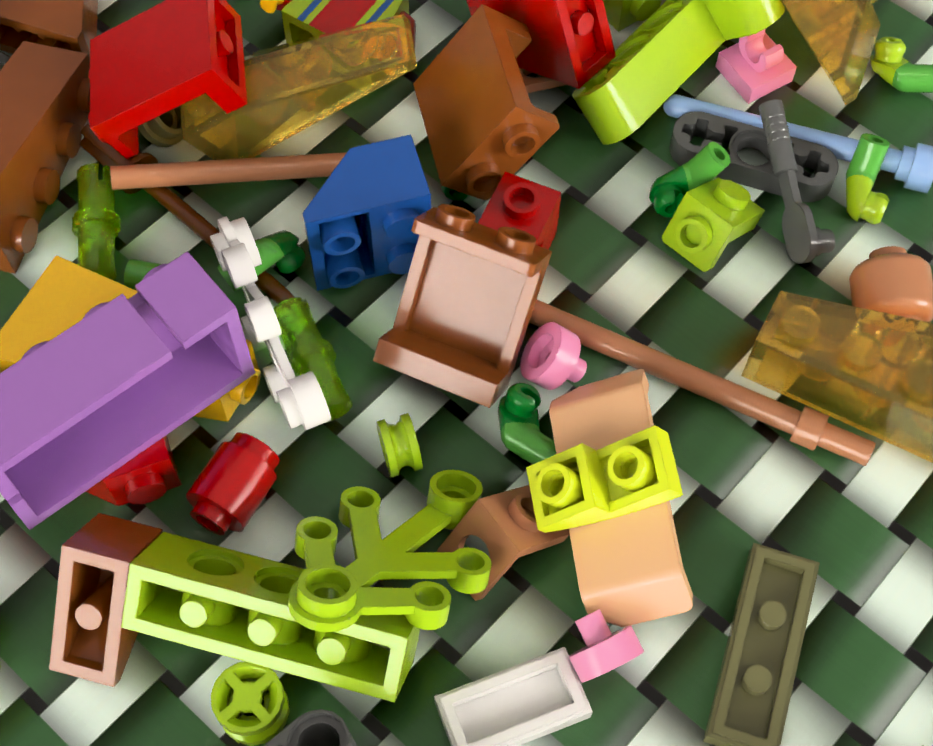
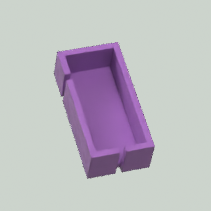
M188 251L170 263L161 264L150 270L142 281L135 285L137 294L127 299L122 293L110 302L96 305L85 314L81 321L52 340L36 344L23 355L21 360L0 373V493L29 530L255 374L236 306Z

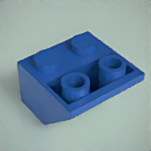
M411 134L350 148L302 214L317 291L331 287L348 288L360 283L364 279L389 273L406 274L409 272L419 237L418 234L411 231L414 218L431 209V193Z

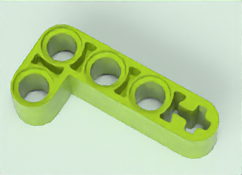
M666 0L615 50L616 57L581 88H576L572 96L602 144L616 143L635 132L725 40L753 35L766 29L783 15L785 7L781 0Z

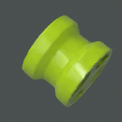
M249 662L236 663L221 673L215 681L211 692L213 713L226 734L237 743L249 746L265 744L280 733L286 725L290 712L288 697L277 674L270 668ZM241 712H242V713H253L254 715H252V716L242 715V716H241Z

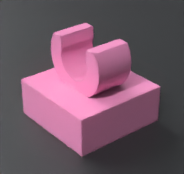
M766 29L753 35L740 37L738 43L720 51L715 66L748 104L792 82L797 66L784 53V48L780 44L776 45L765 33Z

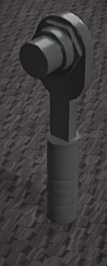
M779 99L769 100L759 105V111L775 177H778L785 206L782 216V231L786 249L793 262L798 264L809 263L815 256H819L821 253H829L834 249L835 235L830 229L816 227L811 209L807 204L802 203L795 174L798 168L783 103Z

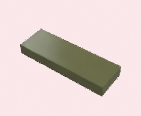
M753 543L749 550L703 742L715 746H780L820 562Z

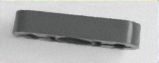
M689 112L682 115L675 122L669 151L671 157L678 165L681 166L688 162L710 142H716L721 146L722 143L729 144L727 153L730 157V164L716 176L717 178L720 177L724 180H730L741 185L782 196L778 177H775L763 128L705 112ZM693 136L704 139L701 146L690 143ZM790 136L798 168L795 174L802 202H816L825 198L830 192L838 173L839 165L836 156L828 148L820 144ZM745 148H754L761 151L767 157L768 162L758 166L749 165L739 158L737 152ZM804 167L815 170L814 178L803 175Z

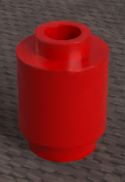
M238 432L230 442H222L186 494L188 502L194 507L190 512L191 517L202 527L218 535H224L228 529L242 532L277 479L274 470L280 463L278 455L264 442L246 433Z

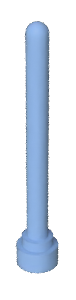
M677 94L671 95L663 103L665 113L674 118H680L689 112H705L763 128L761 115ZM787 122L791 137L820 144L833 152L837 159L851 162L859 140ZM917 143L915 148L904 145L902 151L888 148L880 170L895 173L894 179L903 181V188L927 194L933 182V146Z

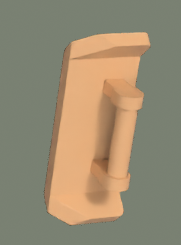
M637 369L579 386L552 400L549 414L556 454L581 443L598 450L654 426L648 399L649 383L644 369ZM670 500L634 513L569 529L579 591L587 614L600 609L607 623L626 627L691 610L693 606V592L683 568Z

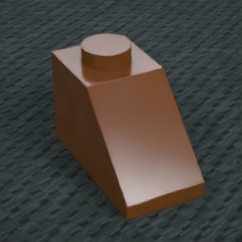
M98 513L62 544L49 670L111 687L117 685L139 633L121 628L129 566L142 551L163 533V529Z

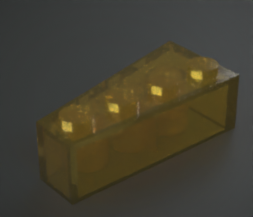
M780 291L755 340L741 376L933 463V323Z

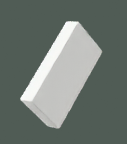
M562 647L434 696L435 705L450 745L520 746L591 718L593 711L568 657L566 648Z

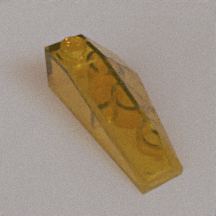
M401 14L259 50L245 56L248 104L227 114L205 93L180 105L182 139L214 160L254 158L415 69L417 62L410 20Z

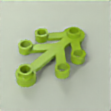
M461 470L437 472L430 479L427 506L383 539L381 538L378 522L381 504L379 494L370 488L362 486L347 488L340 497L338 518L344 526L350 528L355 560L345 568L336 565L334 560L338 537V527L327 518L319 516L302 519L296 526L294 550L300 558L305 560L306 569L300 574L298 580L289 591L288 609L291 616L304 627L318 632H334L352 626L361 615H405L411 625L422 630H436L443 627L448 620L451 604V594L443 585L432 581H422L412 585L411 588L370 586L378 580L447 579L448 584L461 593L476 594L485 590L488 585L492 565L490 557L485 552L470 547L459 548L454 552H414L443 528L453 530L474 503L482 497L483 487L481 482L472 474Z

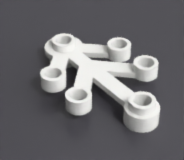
M227 216L217 219L220 232L210 235V240L223 272L228 271L235 289L239 287L243 289L247 303L244 304L247 315L241 317L240 320L247 339L252 342L254 352L265 348L269 351L273 364L263 367L262 372L274 402L280 403L290 429L303 425L304 429L308 430L331 421L325 397L313 371L295 376L278 337L282 333L271 302L255 284V281H258V277L254 267L261 265L262 262L247 221L244 217L229 221Z

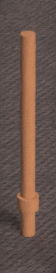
M536 300L529 321L531 324L541 327L548 322H555L575 333L579 337L581 345L636 369H644V372L791 434L792 436L789 441L814 451L816 446H819L863 466L867 465L876 445L875 442L828 423L829 416L807 406H804L803 411L797 410L559 308Z

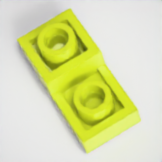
M656 425L598 450L581 443L526 467L537 529L544 533L613 519L683 495L669 434Z

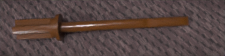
M86 124L80 132L84 136L79 143L80 147L109 172L110 166L158 163L156 157L151 153H141L140 151L137 155L126 159L112 146L101 142L90 129L89 124ZM169 187L143 188L213 248L210 235L220 232L216 227ZM142 188L122 190L127 194H134ZM265 270L257 276L256 286L273 301L290 311L301 312L302 307L299 301L271 274Z

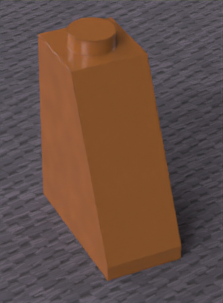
M0 0V50L13 54L23 41L87 53L90 58V39L97 36L98 0Z

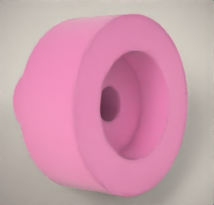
M548 322L539 327L530 337L522 353L520 362L522 376L547 390L558 388L567 379L573 383L580 381L586 372L587 363L579 358L581 351L579 337L555 322Z
M600 609L575 621L586 646L568 657L581 683L627 663L642 654L644 650L631 625L611 633Z

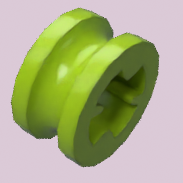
M409 414L400 415V419L396 424H388L385 419L376 421L379 441L390 478L398 476L400 469L404 466H409L414 471L423 469L416 433Z

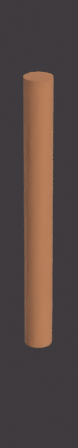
M347 152L110 166L112 190L329 177Z

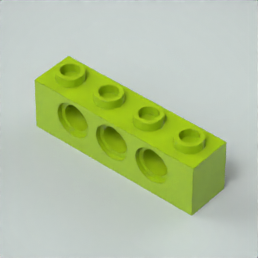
M167 532L161 533L130 563L121 628L394 703L414 662L420 629L411 625L405 615H361L352 626L334 632H318L306 628L291 616L288 609L289 591L305 569Z

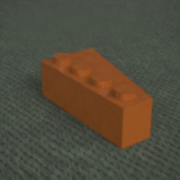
M23 41L0 70V271L16 274L25 253L31 252L34 248L41 218L47 206L53 204L57 199L60 190V178L69 158H74L80 149L79 143L82 140L80 132L85 126L90 112V58L87 53Z

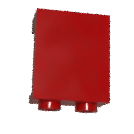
M165 0L90 39V112L88 119L90 129L101 142L112 146L126 159H129L139 153V125L205 93L227 114L247 105L241 16L226 0Z
M466 0L471 16L483 4L527 25L532 41L516 58L518 67L579 89L616 57L603 0Z

